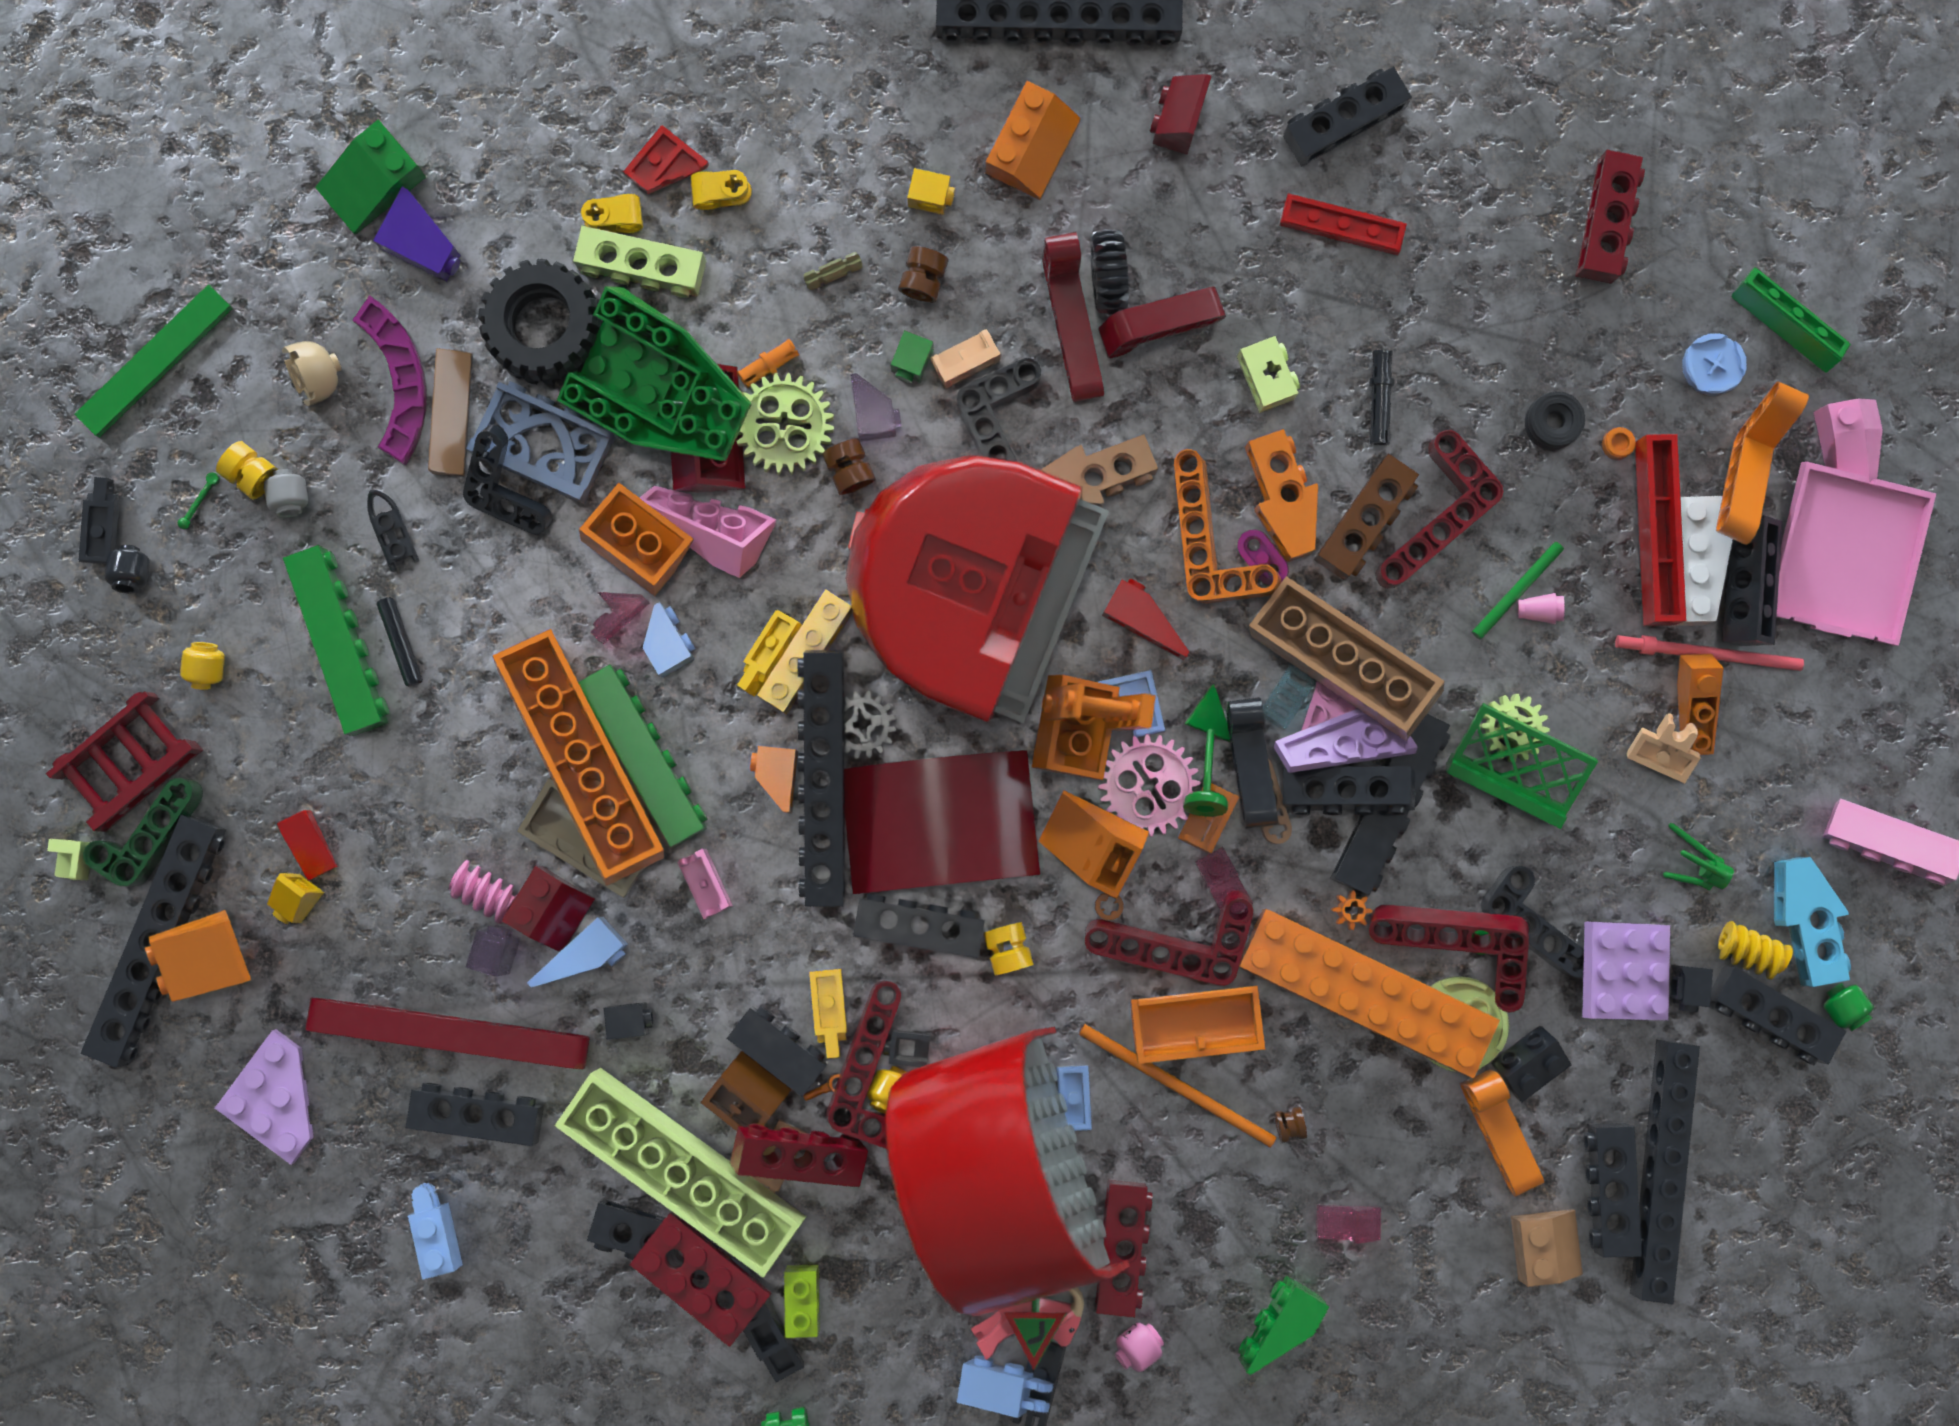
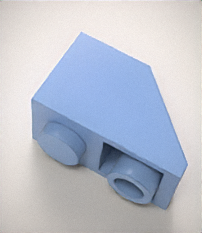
M658 602L653 607L643 650L657 674L663 678L693 661L695 658L691 651L695 650V647L687 633L681 635L675 626L680 621L671 606L665 609L664 605Z

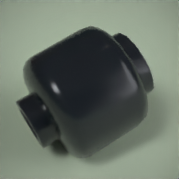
M122 545L120 549L111 551L106 561L104 575L106 582L117 592L126 594L136 593L138 589L145 587L148 582L149 557L140 552V548L133 545Z

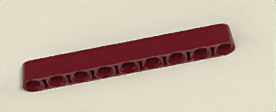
M315 997L310 998L305 1030L311 1032L571 1069H585L590 1040L589 1036Z

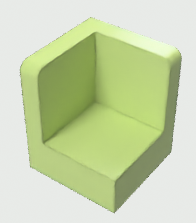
M49 839L47 851L58 852L55 876L71 880H88L90 867L83 859V852L90 842Z

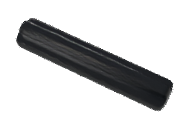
M391 597L380 599L377 601V607L404 684L408 687L418 685L423 679L395 600Z

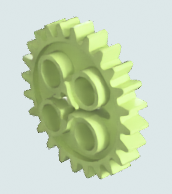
M774 373L772 383H769L765 377H762L763 386L761 388L752 383L753 394L750 395L743 392L752 405L738 435H743V437L737 441L738 447L748 446L744 451V456L749 457L754 454V466H757L762 461L765 462V472H768L772 465L776 466L778 475L781 474L783 467H787L792 475L795 465H799L805 471V461L807 460L814 465L817 464L814 454L822 455L825 451L821 444L831 445V439L825 433L834 432V426L826 424V422L834 419V415L832 413H824L830 407V402L820 403L824 392L819 391L814 394L813 382L804 387L803 376H800L795 383L791 382L790 373H787L785 381H780L778 374ZM766 401H774L779 406L776 412L771 414L762 411L761 407ZM798 404H804L809 408V413L804 417H798L793 414V408ZM782 418H787L788 424H790L786 426V430H780V426L777 424L781 423ZM763 419L773 423L757 424L756 420ZM810 424L812 427L811 429H804L795 425ZM764 431H770L776 437L772 443L762 444L758 440L759 435ZM800 434L807 441L804 446L796 448L790 445L789 440L793 435Z

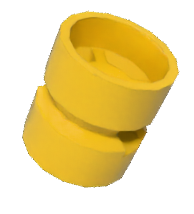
M242 441L232 444L222 454L216 465V472L232 484L237 483V488L252 500L258 499L265 493V480L273 476V472L278 470L265 458H258L257 452Z
M1022 922L983 932L987 949L994 953L990 960L995 975L1034 965L1029 947L1023 945L1027 938ZM1010 940L1013 948L1004 950L1003 942Z

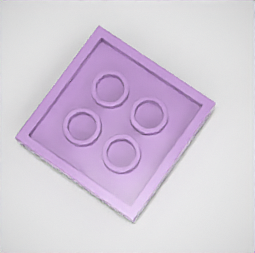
M1585 922L1582 1018L1668 1020L1670 925Z

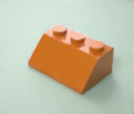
M1026 81L986 160L985 174L1040 200L1081 118L1057 95Z
M620 483L613 488L579 528L580 539L583 543L653 596H656L675 573L694 541L691 536Z
M1048 675L1045 693L1048 694L1049 688L1085 684L1083 696L1110 699L1118 697L1120 687L1067 675ZM1041 712L1031 768L1103 780L1112 730L1106 729V722L1103 721V718L1081 715L1080 718L1048 721L1045 720V713Z

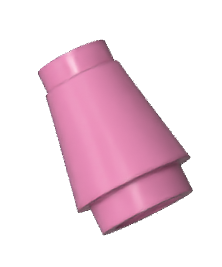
M1556 593L1518 600V618L1556 624V621H1564V596H1556Z

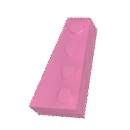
M1839 799L1835 803L1823 838L1830 840L1829 844L1831 846L1846 851L1849 848L1860 852L1861 856L1875 862L1883 861L1899 871L1915 874L1938 885L1944 886L1957 879L1959 874L1958 840L1843 799Z

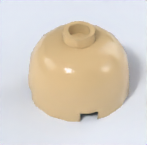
M310 341L297 342L283 347V353H289L290 359L284 361L293 385L298 394L304 390L308 397L303 402L307 406H311L329 398L338 384L337 372L341 371V365L337 356L334 353L329 355L323 346Z

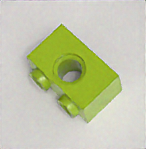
M787 1265L784 1271L785 1338L818 1337L820 1331L819 1265Z

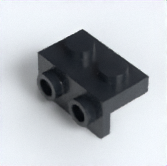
M1538 1026L1492 1061L1493 1067L1503 1076L1514 1096L1521 1103L1572 1065L1558 1040L1542 1026Z

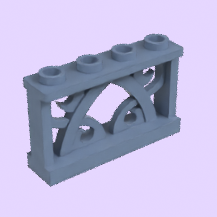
M509 381L508 385L498 382L497 389L474 437L470 439L466 449L472 454L477 435L487 426L494 425L496 421L508 436V447L503 469L585 505L590 496L589 492L616 437L612 432L594 421L590 423L581 419L583 415L569 407H565L563 411L554 407L555 402L543 395L537 394L536 398L525 394L527 389L514 382ZM515 401L522 406V411L519 414H513L511 409L509 410L510 418L515 422L509 426L504 422L501 410L506 403ZM531 407L543 413L531 416ZM563 422H566L577 428L574 429L571 433H569L568 429L566 428ZM552 425L561 441L563 453H549L541 457L535 466L529 464L531 458L530 447L521 433L539 426ZM585 434L593 436L597 442L596 450L588 456H576L575 450L581 451L589 446V444H581L579 441L580 437ZM514 438L521 443L523 448L518 455H513L510 451L511 447L516 445L511 441ZM492 440V442H491L490 448L487 450L488 452H490L491 449H492L494 446H496V445L493 443V440ZM564 460V464L556 462L559 465L556 472H551L548 469L550 461ZM577 463H590L580 485H576Z

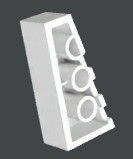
M1722 496L1681 497L1686 621L1673 626H1699L1717 621L1733 540L1716 532Z

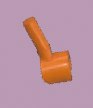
M840 1074L831 1075L827 1083L806 1092L803 1096L805 1101L830 1091L834 1092L835 1089L832 1086V1081L840 1077Z

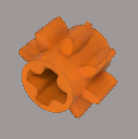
M1349 891L1347 899L1341 895L1336 896L1340 903L1338 907L1331 908V911L1337 912L1339 915L1335 922L1336 924H1342L1346 921L1348 922L1349 930H1354L1355 922H1359L1364 926L1367 925L1364 917L1366 913L1373 912V910L1367 909L1364 904L1368 899L1367 896L1355 899V891ZM1351 901L1353 907H1358V914H1353L1352 919L1350 914L1345 913V907H1350Z

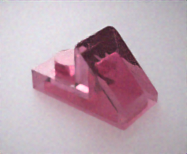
M598 592L602 599L613 609V612L610 615L607 612L601 615L594 622L595 628L591 633L599 642L605 644L650 602L642 594Z
M1317 1205L1316 1237L1318 1239L1351 1240L1354 1244L1381 1240V1207Z

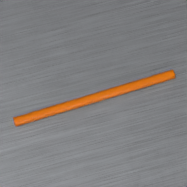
M1084 1024L1081 1028L1080 1036L1270 1148L1273 1146L1277 1138L1273 1134L1153 1063L1138 1064L1136 1053L1087 1024Z

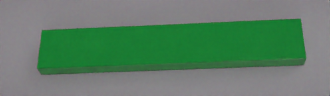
M208 284L74 415L95 436L100 438L213 329L233 307Z

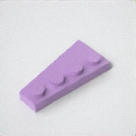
M1359 709L1352 710L1279 739L1274 744V749L1289 773L1415 754L1418 748L1411 736L1407 741L1403 740Z

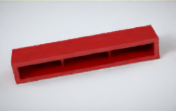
M1649 434L1637 440L1635 445L1643 626H1673L1686 621L1678 434Z

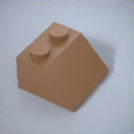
M1574 1209L1511 1216L1519 1281L1530 1287L1559 1284L1583 1275Z

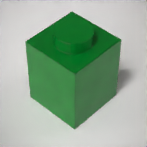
M904 330L891 362V371L896 373L895 377L906 383H912L913 380L920 383L934 350L933 341Z

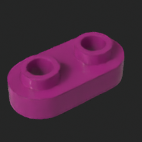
M1253 529L1244 532L1240 536L1237 545L1238 551L1249 566L1276 564L1279 567L1278 574L1281 577V582L1288 576L1289 566L1287 561L1264 532ZM1252 539H1256L1260 543V548L1257 551L1249 548V542ZM1266 572L1261 574L1259 579L1264 584L1271 585L1273 575Z

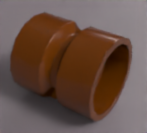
M911 247L906 261L909 271L903 272L898 291L918 301L936 302L941 287L938 279L944 277L949 259L940 252L929 248Z
M859 439L843 441L822 453L828 470L835 472L832 479L839 495H846L863 489L876 480L870 464L863 462L866 455ZM852 462L851 465L845 467V464Z

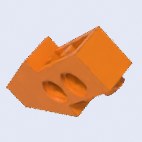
M1284 429L1248 441L1245 450L1264 498V502L1259 503L1254 509L1256 515L1287 563L1310 555L1315 550L1318 484L1305 487L1304 483L1307 482L1306 473L1302 465L1297 466L1293 455L1296 453L1294 441L1291 436H1286ZM1274 459L1282 461L1285 465V472L1277 473L1273 471L1270 461ZM1284 488L1293 490L1296 500L1294 502L1285 501L1281 496V490Z

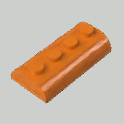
M1258 985L1141 998L1130 1001L1138 1064L1265 1050Z

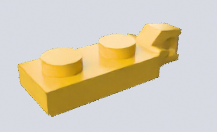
M775 610L743 662L746 665L743 671L745 673L737 686L755 697L802 624L781 611Z
M842 969L809 972L815 1036L817 1035L818 1043L825 1042L827 1059L841 1057L839 1041L847 1040Z

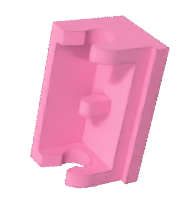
M701 849L689 857L678 860L677 863L703 919L733 906L707 849Z

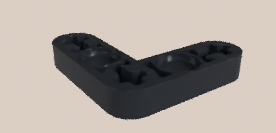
M487 426L475 439L463 490L465 501L471 507L528 533H542L552 521L550 510L545 505L498 484L508 447V436L499 426ZM489 436L493 438V443L496 445L491 449L490 452L487 451L491 445V439L488 438ZM479 461L487 462L492 468V474L483 472L480 469ZM481 483H484L480 491V495L483 498L478 496L479 492L476 490V488H478L481 485ZM501 500L510 501L514 507V512L506 511L501 505ZM532 514L537 515V521L539 523L535 522V517Z

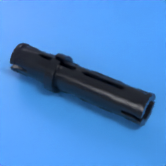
M1375 350L1372 352V378L1369 379V386L1372 387L1370 444L1389 445L1391 387L1394 386L1391 372L1393 351Z

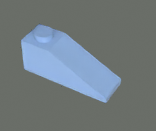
M597 917L532 977L527 984L530 987H535L600 968L607 964L612 967L624 957L625 952L623 949L628 943L604 917Z

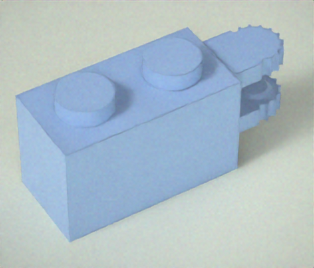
M429 1182L427 1184L423 1183L413 1190L411 1195L414 1213L408 1216L422 1280L454 1272L463 1265L449 1203L440 1204L438 1194L435 1192L437 1189L432 1184H429Z
M975 1356L974 1359L963 1363L957 1403L1016 1418L1025 1414L1027 1409L1043 1413L1049 1412V1403L1029 1398L1030 1389L1044 1393L1052 1392L1053 1384L1034 1378L1033 1373L1025 1372L1023 1366L1014 1363H1005V1366L993 1364L994 1360L992 1358L986 1360L984 1356Z

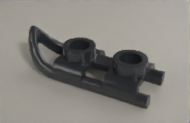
M370 490L367 498L368 515L390 571H397L395 562L410 556L414 563L419 562L396 503L385 493L378 490ZM379 496L384 499L392 510L381 512L376 516L374 497ZM400 528L403 539L398 540L395 529ZM385 533H386V535H387V537H388V540H389V542H390L388 545H387V543H386V541H385V538H384V536H383V534H385Z

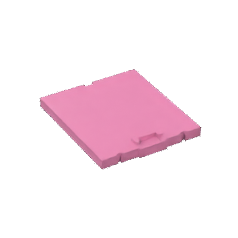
M1801 462L1781 543L1777 618H1791L1790 621L1810 625V629L1842 637L1856 636L1899 646L1936 493L1879 479H1873L1871 482L1866 481L1867 476L1811 462Z

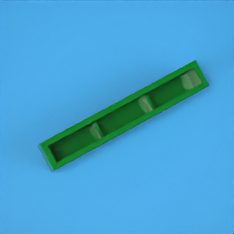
M316 545L283 557L344 734L356 736L389 724L386 717L389 714V708L385 699L379 697L376 686L379 685V680L375 670L372 667L369 668L365 658L369 656V652L364 640L358 638L355 627H358V620L352 609L349 610L345 598H348V592L343 581H338L334 570L338 568V564L332 551Z
M609 664L578 682L594 714L669 846L675 848L706 830L704 822L708 818L699 803L695 806L693 805L688 796L692 793L689 784L683 776L681 778L677 777L673 770V767L677 766L669 750L663 751L657 740L661 739V736L653 722L647 724L642 713L646 709L637 695L632 697L626 686L631 683L623 669L616 670L614 666Z

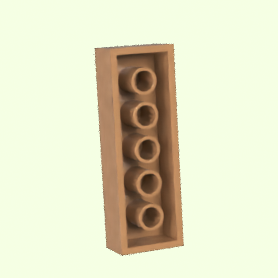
M1287 576L1249 625L1251 637L1405 741L1409 739L1444 692V680Z

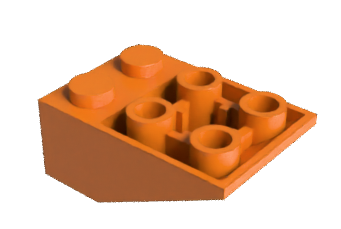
M1063 790L1038 842L1088 885L1117 898L1143 850L1149 831Z

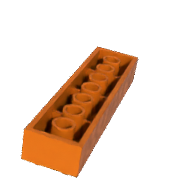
M549 629L492 655L496 669L605 885L608 886L663 859L664 849L552 630Z
M1262 909L1244 948L1239 968L1473 1079L1500 1022L1499 1019L1268 909Z

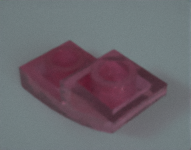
M1223 847L1195 861L1220 911L1223 900L1229 892L1240 890L1248 895ZM1236 902L1231 905L1230 911L1238 914L1244 911L1247 906L1242 902Z

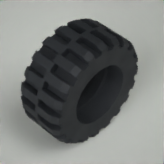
M537 259L536 265H532L529 260L519 262L520 268L516 270L509 266L503 270L506 275L501 280L495 277L490 282L493 290L491 293L484 292L481 299L485 304V308L479 309L478 319L482 322L479 330L481 337L486 342L485 346L497 362L518 379L524 378L527 383L536 385L539 381H543L545 385H554L555 379L558 378L565 382L568 372L582 371L584 363L589 357L591 347L595 344L597 333L603 320L593 315L599 302L581 276L573 269L569 271L562 263L556 261L553 265H550L547 259ZM539 298L561 300L567 306L570 314L568 327L562 337L555 343L543 348H530L521 344L515 335V322L520 311L528 303Z

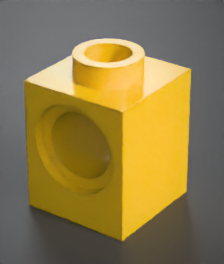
M914 168L907 197L908 207L944 215L946 205L952 206L955 188L950 187V176Z

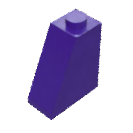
M402 187L373 241L381 250L447 282L450 275L453 276L460 266L459 258L461 255L409 190Z

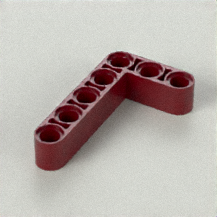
M1071 232L1044 238L1043 268L1073 402L1102 397L1104 396L1103 381L1079 276L1081 249L1077 233Z
M1444 430L1440 432L1429 443L1428 452L1431 459L1463 495L1379 565L1375 576L1378 584L1383 588L1392 589L1406 581L1497 504L1503 496L1504 491L1501 482L1455 431ZM1439 440H1445L1450 443L1451 453H1444L1440 450ZM1464 463L1470 466L1472 470L1471 477L1461 474L1459 470L1460 464ZM1480 487H1486L1491 491L1492 499L1490 501L1484 500L1481 497ZM1461 506L1467 509L1469 513L1468 520H1461L1457 516V507ZM1434 526L1444 529L1446 534L1445 540H1438L1434 537L1432 531ZM1410 546H1416L1422 551L1421 560L1411 558L1409 554ZM1386 566H1394L1398 570V580H1390L1385 573Z
M1240 890L1229 892L1223 900L1211 946L1103 919L1093 920L1087 925L1085 929V945L1095 955L1225 986L1231 984L1237 976L1253 918V906L1250 897L1245 892ZM1236 902H1242L1247 906L1245 911L1240 914L1232 913L1230 907ZM1096 931H1102L1108 937L1103 942H1095L1090 936ZM1228 932H1234L1239 936L1234 943H1225L1221 939ZM1126 939H1133L1138 943V946L1133 950H1126L1121 944ZM1160 946L1167 948L1169 953L1165 957L1158 958L1152 954V951ZM1194 954L1200 959L1195 965H1187L1183 962L1184 957ZM1220 962H1226L1230 965L1229 970L1224 973H1218L1213 968Z
M1380 905L1373 910L1369 934L1372 940L1377 943L1496 954L1495 1004L1499 1009L1508 1013L1516 1012L1523 1006L1529 950V926L1523 918L1512 915L1396 905ZM1388 922L1391 926L1382 927L1378 923ZM1417 924L1422 926L1423 929L1415 930L1410 926ZM1450 927L1456 931L1452 933H1447L1442 929ZM1478 930L1486 931L1488 934L1480 936L1474 932ZM1511 933H1517L1521 935V937L1513 939L1508 937L1507 935ZM1515 962L1519 965L1515 967L1507 966L1505 963ZM1512 990L1516 993L1513 995L1505 994L1504 991Z
M883 980L874 984L870 991L835 1091L829 1103L826 1118L830 1126L837 1132L887 1149L885 1115L862 1108L901 1001L899 987L893 982ZM884 986H889L894 993L892 1001L888 1004H881L877 997L878 991ZM871 1017H880L883 1022L881 1031L877 1034H870L866 1028L868 1020ZM861 1047H868L872 1052V1058L866 1064L857 1063L855 1058L857 1050ZM855 1077L860 1080L861 1088L856 1094H847L844 1084L849 1078ZM839 1108H846L850 1112V1119L843 1125H838L833 1121V1114ZM869 1119H877L880 1124L878 1132L871 1136L866 1135L863 1131L864 1123Z

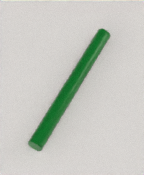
M1555 541L1472 630V634L1476 638L1481 640L1561 554L1564 550L1563 546Z

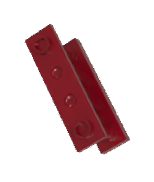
M144 691L143 693L138 692L132 695L126 701L127 706L71 753L59 756L52 763L53 768L46 773L51 779L63 780L67 777L93 808V816L86 823L93 831L107 832L203 751L196 741L188 739L177 740L151 709L150 706L160 699L155 693ZM138 716L144 719L167 747V754L160 760H152L127 730L126 726ZM114 736L119 739L142 767L141 772L143 774L135 781H128L101 748ZM90 756L118 788L116 791L118 795L111 801L104 802L77 769Z

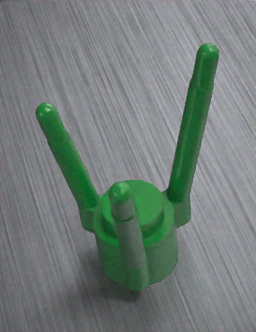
M1669 823L1668 826L1671 830L1708 859L1704 861L1682 850L1680 852L1681 856L1701 866L1699 876L1703 878L1699 879L1671 872H1664L1663 876L1676 881L1698 885L1707 890H1711L1713 886L1721 890L1725 889L1733 877V867L1724 864L1723 858L1713 854L1674 823Z

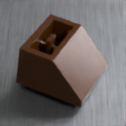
M741 1051L700 1103L737 1131L738 1126L749 1127L750 1124L764 1126L792 1089L745 1052Z

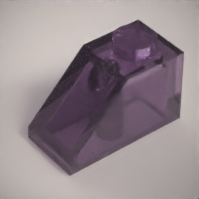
M857 373L851 374L859 440L867 441L896 437L895 428L901 427L899 408L893 409L892 400Z

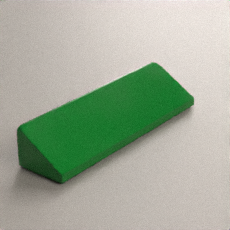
M1756 267L1750 271L1732 294L1734 300L1824 372H1829L1839 363L1851 345L1850 342Z

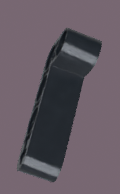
M1261 698L1228 701L1227 725L1245 829L1278 825L1277 808L1263 732L1264 711Z
M1511 866L1504 869L1484 895L1481 901L1482 912L1497 914L1492 908V903L1497 897L1502 898L1505 908L1500 915L1526 916L1529 919L1530 950L1562 974L1583 978L1584 949L1523 904V901L1535 885L1533 872L1525 866ZM1515 872H1519L1523 877V884L1519 889L1514 888L1511 883V877ZM1511 933V934H1510V935H1512L1514 938H1519V937H1521V935H1519V934H1517V933ZM1549 935L1556 942L1555 948L1551 952H1547L1544 948V940ZM1565 954L1569 957L1578 958L1576 962L1580 965L1579 968H1573V962L1561 956Z

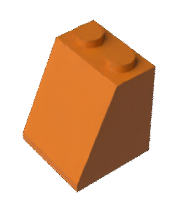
M226 910L150 936L149 942L151 946L145 948L151 966L158 964L161 976L156 977L161 994L163 996L169 993L172 1002L251 980Z

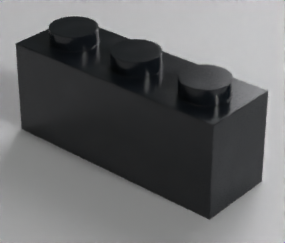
M754 1006L750 1007L726 1039L803 1097L828 1063L823 1060L825 1054L813 1045L807 1048L800 1043L798 1039L801 1036L789 1026L785 1025L782 1029L774 1023L775 1016L762 1006L758 1009Z

